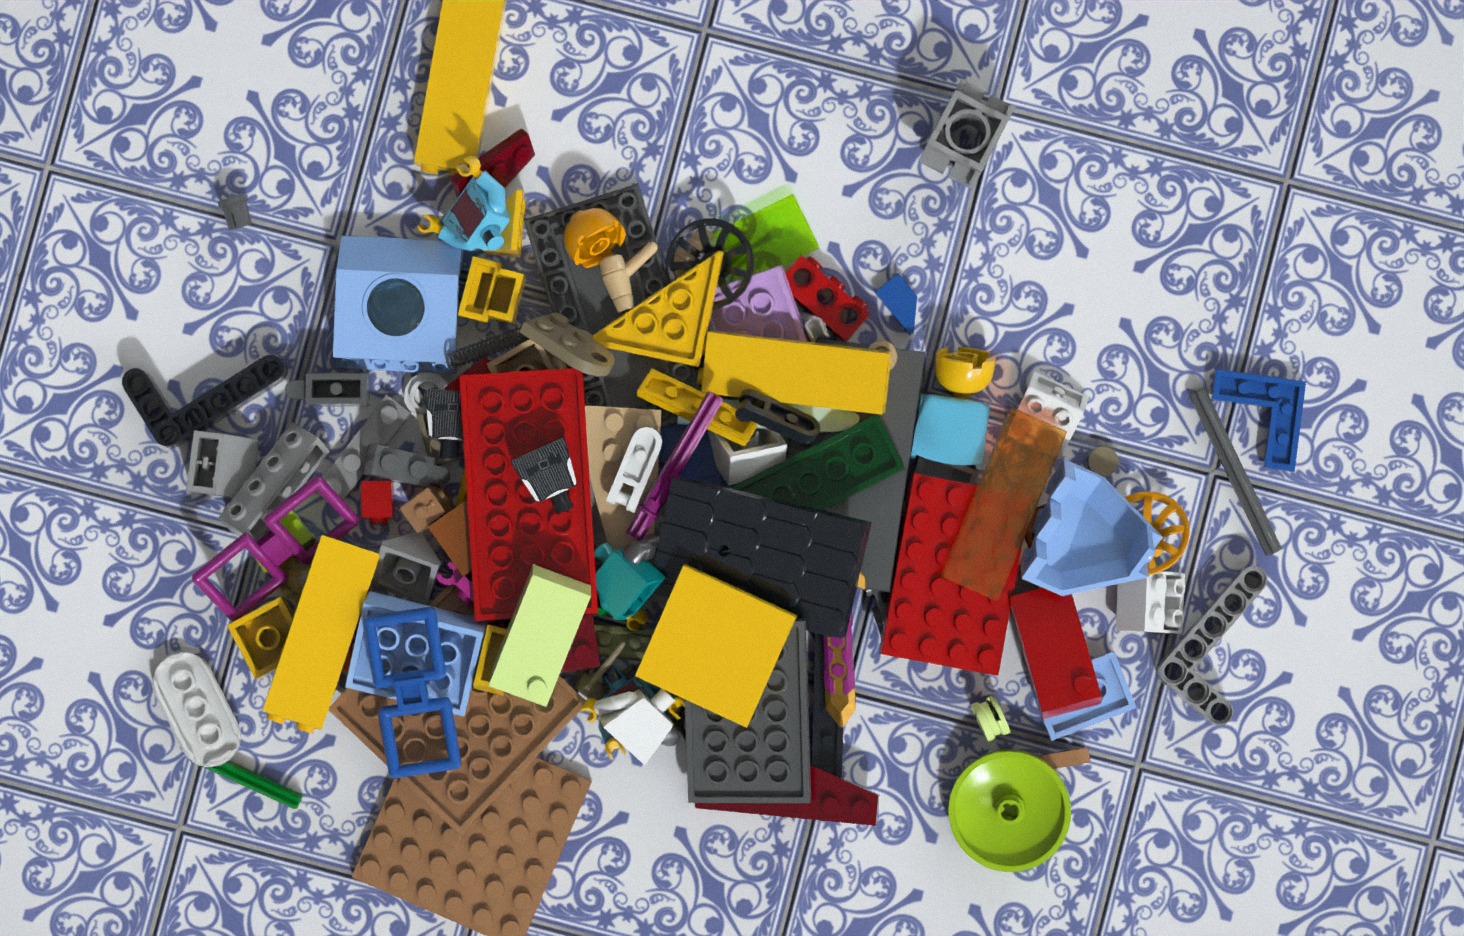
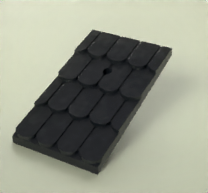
M681 476L672 477L657 547L658 550L654 561V567L665 576V579L653 594L669 598L681 569L686 564L797 615L796 619H806V631L828 637L843 638L846 636L872 522Z

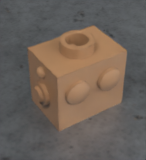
M435 485L417 492L414 498L402 506L400 510L414 530L420 533L429 530L428 526L450 512L455 506L448 491L443 487L441 488L440 485Z

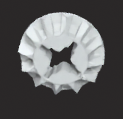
M424 372L414 376L408 382L404 391V401L409 412L417 417L416 412L426 414L425 404H422L421 407L419 406L423 399V395L418 389L419 387L424 390L435 389L438 386L437 390H445L444 388L449 384L447 380L433 372Z

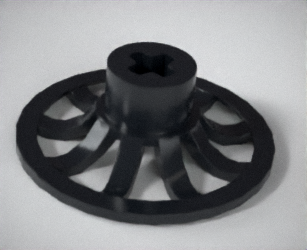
M704 218L686 225L675 235L667 250L665 267L669 284L676 280L674 270L692 269L711 257L715 252L722 251L724 255L718 285L726 298L714 301L712 309L730 305L746 291L753 276L754 255L749 240L735 225L716 218ZM706 226L722 227L715 246H712L709 241ZM697 228L703 246L701 251L683 239ZM732 232L742 245L725 252L724 244L726 238ZM678 245L696 257L695 261L673 262ZM746 252V271L732 267L731 259ZM729 274L744 278L734 293L730 290L725 280Z

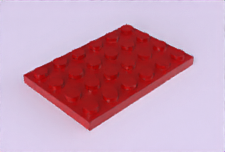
M911 473L878 654L999 675L1011 609L1009 597L1013 596L1024 537V525L1027 520L1031 496Z

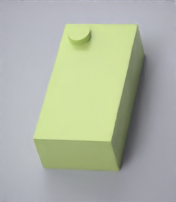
M533 564L490 671L488 686L547 707L590 600L591 585Z

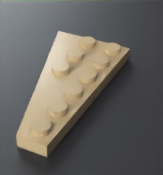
M585 405L589 477L607 543L616 551L625 548L630 542L640 541L626 533L639 509L636 508L635 513L626 510V506L617 502L613 505L606 502V499L634 433L640 428L651 427L661 434L662 410ZM659 455L639 501L641 505L658 478ZM623 483L621 491L632 495L635 487ZM656 519L652 522L645 536L648 534L655 535ZM653 559L648 560L653 565Z

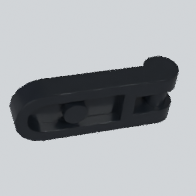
M746 389L741 392L740 404L735 412V416L740 422L752 421L771 431L789 437L798 443L808 444L815 440L820 431V425L814 417L754 390Z

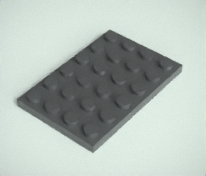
M806 619L795 620L747 728L685 699L688 803L811 802Z

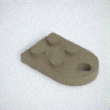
M550 313L523 323L520 333L574 369L593 376H607L615 363L612 353L592 339L593 336L588 331L577 329L568 323L569 320L564 315Z

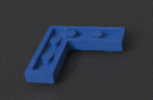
M1214 370L1211 400L1270 408L1263 468L1289 472L1295 471L1306 381Z

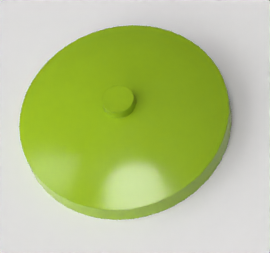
M997 750L975 759L961 772L953 786L949 799V822L959 846L977 863L997 871H1025L1047 861L1062 845L1070 826L1071 801L1063 779L1048 762L1032 753L1021 750Z

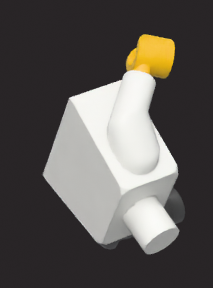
M662 688L652 699L641 690L629 691L601 700L589 698L585 700L580 709L581 712L584 710L591 711L587 717L589 722H594L597 716L600 715L599 719L603 728L644 765L649 761L660 744L669 747L676 745L680 739L678 723L673 718H669L665 713L674 703L675 698Z

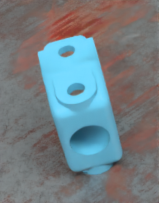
M921 393L910 460H915L916 455L939 463L975 465L974 469L980 471L985 451L990 405L978 401Z

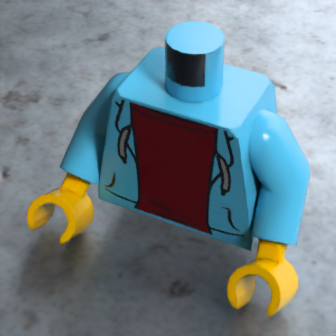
M469 156L464 158V160L469 164L470 169L467 165L460 164L457 165V171L461 176L473 175L474 177H472L442 221L445 225H440L439 218L436 215L427 214L422 216L430 221V227L418 224L417 228L423 233L435 232L439 234V239L457 249L474 251L478 248L485 251H494L503 245L504 239L501 233L510 222V215L506 208L505 189L486 170L484 172L480 170L481 164L478 158Z

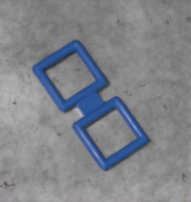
M424 607L365 617L363 619V628L373 685L378 689L394 686L397 704L383 706L378 711L389 776L391 778H401L460 768L461 756L451 700L448 697L429 699L426 681L439 680L446 676L436 610L433 607ZM425 620L433 668L384 675L376 627ZM440 710L448 758L400 765L392 717Z

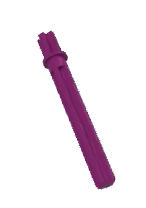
M713 392L706 393L642 505L638 504L637 508L639 511L626 531L628 535L636 540L643 539L654 519L660 517L658 512L670 493L672 477L680 476L723 402V399Z

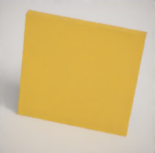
M684 564L635 676L747 728L797 615Z

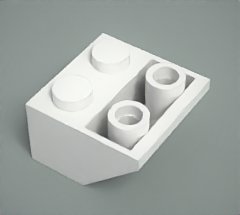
M1162 571L1149 575L1147 578L1119 583L1117 590L1116 630L1182 634L1185 574Z

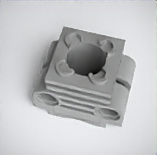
M961 78L918 162L941 174L944 173L946 167L951 168L952 170L948 177L973 190L1016 106L993 95H990L986 105L981 104L980 102L986 91ZM958 124L971 125L981 135L982 144L975 149L966 150L959 148L952 141L950 130Z

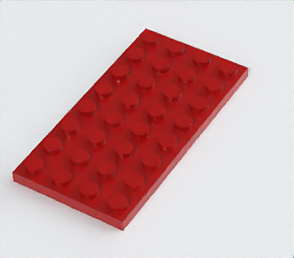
M574 368L459 375L475 621L511 619L533 564L591 585V597L584 614L598 613L583 372ZM565 437L577 486L566 490L574 507L557 515L550 498L537 503L510 461Z

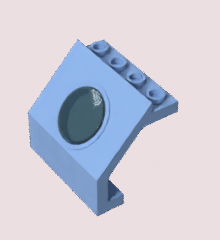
M341 235L336 268L333 357L335 358L336 368L457 374V368L453 367L452 370L448 368L446 354L457 349L458 289L460 271L463 268V249H457L443 240ZM448 355L450 366H452L450 361V355Z

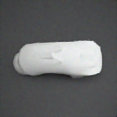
M799 312L811 342H816L815 340L820 336L828 337V330L821 318Z

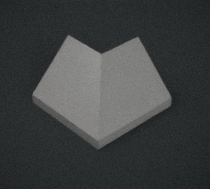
M422 532L384 540L380 546V557L371 585L429 605L438 581L436 575L440 574L444 561L438 559Z

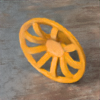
M1144 491L1124 497L1129 503L1144 500L1143 517L1163 537L1155 547V554L1152 560L1148 563L1149 575L1157 574L1170 568L1183 555L1189 542L1190 524L1186 513L1174 499L1165 494ZM1153 500L1168 505L1161 511L1155 522H1152ZM1176 512L1182 525H1172L1162 529L1168 516ZM1182 533L1178 549L1164 542V539L1172 534ZM1163 551L1172 555L1167 561L1156 566L1155 558L1161 555Z

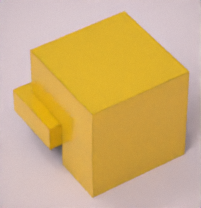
M473 256L458 316L484 323L493 320L515 326L527 280L524 274L502 269V263Z

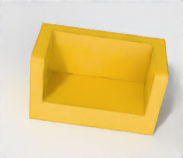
M487 625L473 683L474 689L504 696V691L488 685L490 671L507 629Z

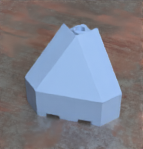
M1064 459L1049 480L1045 493L1050 495L1043 509L1038 510L1031 530L1032 533L1036 534L1030 549H1024L1021 558V578L1064 596L1149 577L1148 563L1152 560L1155 554V547L1163 537L1105 477Z

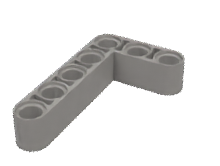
M1258 566L1241 569L1157 666V676L1160 681L1204 720L1213 725H1225L1230 722L1234 713L1233 706L1199 676L1194 669L1267 585V575ZM1249 571L1256 573L1259 579L1258 585L1253 589L1247 587L1244 581L1245 575ZM1229 594H1233L1238 598L1239 606L1235 611H1229L1225 607L1224 601ZM1209 617H1214L1219 623V629L1215 634H1210L1205 630L1204 624ZM1189 640H1194L1199 645V652L1194 657L1188 656L1184 650L1185 644ZM1171 662L1179 667V675L1174 680L1168 679L1164 673L1166 665ZM1192 683H1198L1202 687V695L1197 700L1191 699L1187 693L1188 687ZM1215 703H1220L1225 708V715L1220 720H1215L1211 716V708Z

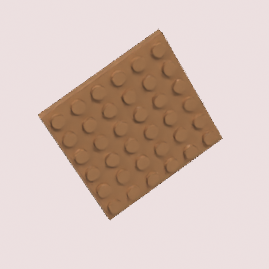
M447 586L428 605L475 617L474 605L472 604L468 608L456 596L459 591L455 586ZM488 620V625L508 629V626L501 620ZM560 676L557 679L547 707L504 692L503 696L477 690L472 685L465 716L453 714L461 756L460 768L401 777L400 779L461 836L580 712L585 699ZM347 688L329 707V711L387 766L378 711L383 706L397 704V700ZM439 710L392 717L400 765L448 758Z
M536 757L479 818L459 836L400 778H394L352 878L483 935L526 936L592 781Z

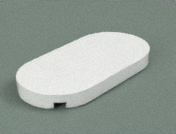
M176 652L166 656L159 662L154 672L152 688L181 749L188 759L200 766L215 767L226 763L235 755L239 748L241 732L238 722L211 668L203 658L188 652Z

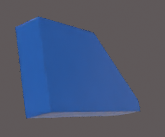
M898 273L875 291V294L910 336L914 333L917 295Z

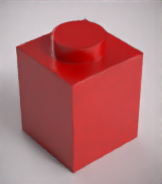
M361 481L362 518L369 519V524H388V518H395V489L393 481Z

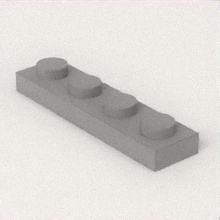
M388 395L384 397L323 476V479L343 501L346 500L364 476L362 471L368 444L387 446L411 415L408 410ZM315 491V493L326 500L318 491Z

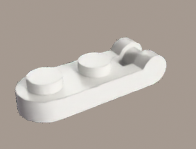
M643 427L634 433L606 502L613 505L617 502L626 506V510L635 513L662 447V437L657 430L651 427ZM623 483L635 487L632 495L621 491Z

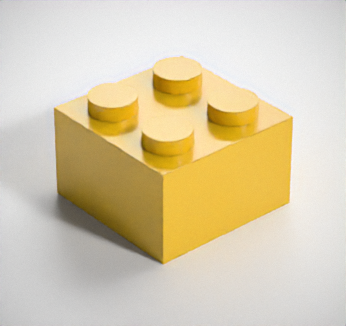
M280 596L227 625L255 679H262L275 672L294 616V612L286 597Z

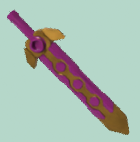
M861 571L857 586L866 589V576ZM852 612L845 637L824 636L826 710L841 728L846 725L856 709Z

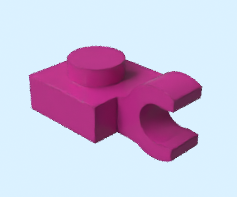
M449 562L447 566L453 571L452 577L445 579L438 573L436 578L443 586H455L459 591L456 596L469 608L472 604L474 605L473 584L465 576L461 575L452 562Z

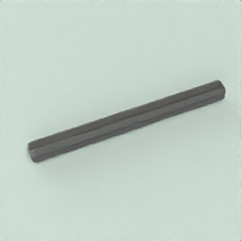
M1201 388L1192 392L1190 399L1264 554L1269 556L1280 551L1281 545L1206 389Z

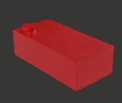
M1039 588L1010 596L1011 613L1042 720L1101 704V691L1072 594L1061 596L1045 588Z

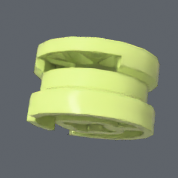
M994 695L986 697L985 702L971 704L978 725L988 743L994 741L996 736L1000 734L1005 736L1011 733Z

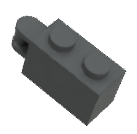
M306 373V380L289 381L285 386V392L287 396L294 400H305V404L310 407L370 406V376L367 373Z
M368 444L362 471L364 475L419 488H428L429 484L444 485L450 480L449 470L445 467L434 465L435 458L378 444Z

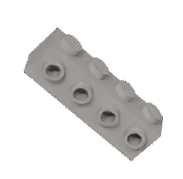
M292 422L287 430L280 435L279 440L269 453L263 457L252 475L243 483L242 488L235 497L225 506L218 518L231 532L239 537L247 533L257 542L270 530L264 523V517L301 488L330 451L317 436Z

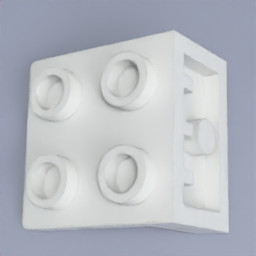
M1034 371L1024 397L1006 431V435L1053 458L1061 459L1085 411L1089 396Z

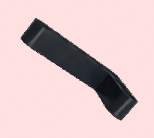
M266 355L176 412L172 410L152 376L139 368H132L123 375L122 386L154 439L160 445L167 448H177L193 438L194 430L205 431L280 384L287 377L288 367L281 358L275 355ZM271 362H278L280 366V371L275 377H268L265 373L266 366ZM142 375L145 384L141 390L134 391L131 387V381L135 376ZM245 378H252L254 381L253 390L247 394L242 393L240 390L241 381ZM220 394H226L228 397L227 406L224 409L217 410L214 405L215 398ZM154 400L158 401L161 405L160 412L156 416H149L147 413L148 404ZM194 410H200L203 415L201 423L191 426L188 421L190 413ZM169 426H174L177 431L176 438L171 442H166L163 438V431Z

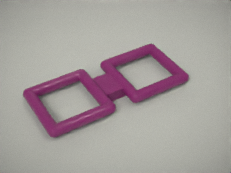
M321 476L313 477L264 517V523L270 531L257 542L251 535L244 533L193 573L192 581L232 622L246 615L287 582L288 575L279 565L292 554L304 565L312 562L318 541L306 550L279 520L315 491H318L344 519L325 536L339 540L358 525L359 517ZM246 548L270 573L272 578L234 607L207 578Z

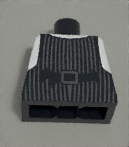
M425 389L424 403L428 440L441 441L439 458L458 459L459 442H463L460 391Z
M565 437L510 461L537 503L550 498L557 515L574 507L566 490L577 486V481Z

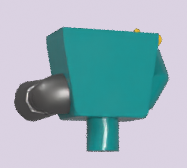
M648 534L640 541L630 542L625 548L616 551L608 543H604L594 551L595 557L602 564L596 572V587L600 605L604 610L612 614L615 620L623 621L626 619V625L631 631H637L641 624H646L648 613L640 608L665 579V576L648 561L656 557L660 535Z

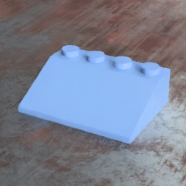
M369 591L363 603L345 687L396 700L394 686L378 689L373 685L363 619L372 615L432 606ZM433 607L437 615L446 676L443 679L426 681L429 699L448 697L451 700L453 714L464 717L488 620L475 621V617ZM425 620L376 627L384 675L433 668Z

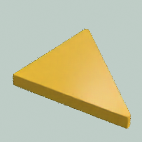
M715 252L711 257L608 324L605 328L594 334L592 339L605 348L700 367L724 252Z

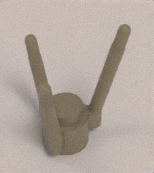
M621 641L597 671L591 669L588 673L590 668L581 669L576 676L579 680L574 687L588 699H595L597 695L602 698L610 689L607 683L602 685L605 682L602 675L620 654L626 643ZM630 664L621 672L624 676H627V674L635 669V665Z

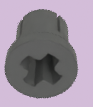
M247 194L217 202L219 208L223 209L229 230L252 224L246 204L248 200Z

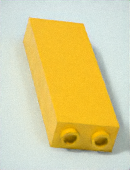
M507 0L442 1L414 163L416 166L421 167V172L437 175L438 171L441 170L450 172L451 177L458 172L457 165H468L464 158L469 156L479 158Z
M714 330L707 332L703 347V355H705L704 367H699L697 384L702 385L701 391L704 393L713 392L717 395L740 397L743 390L751 389L782 403L881 415L886 411L892 351Z
M324 535L320 536L262 708L263 712L268 713L266 719L283 725L285 719L297 722L296 729L311 734L314 733L315 729L322 730L380 554Z

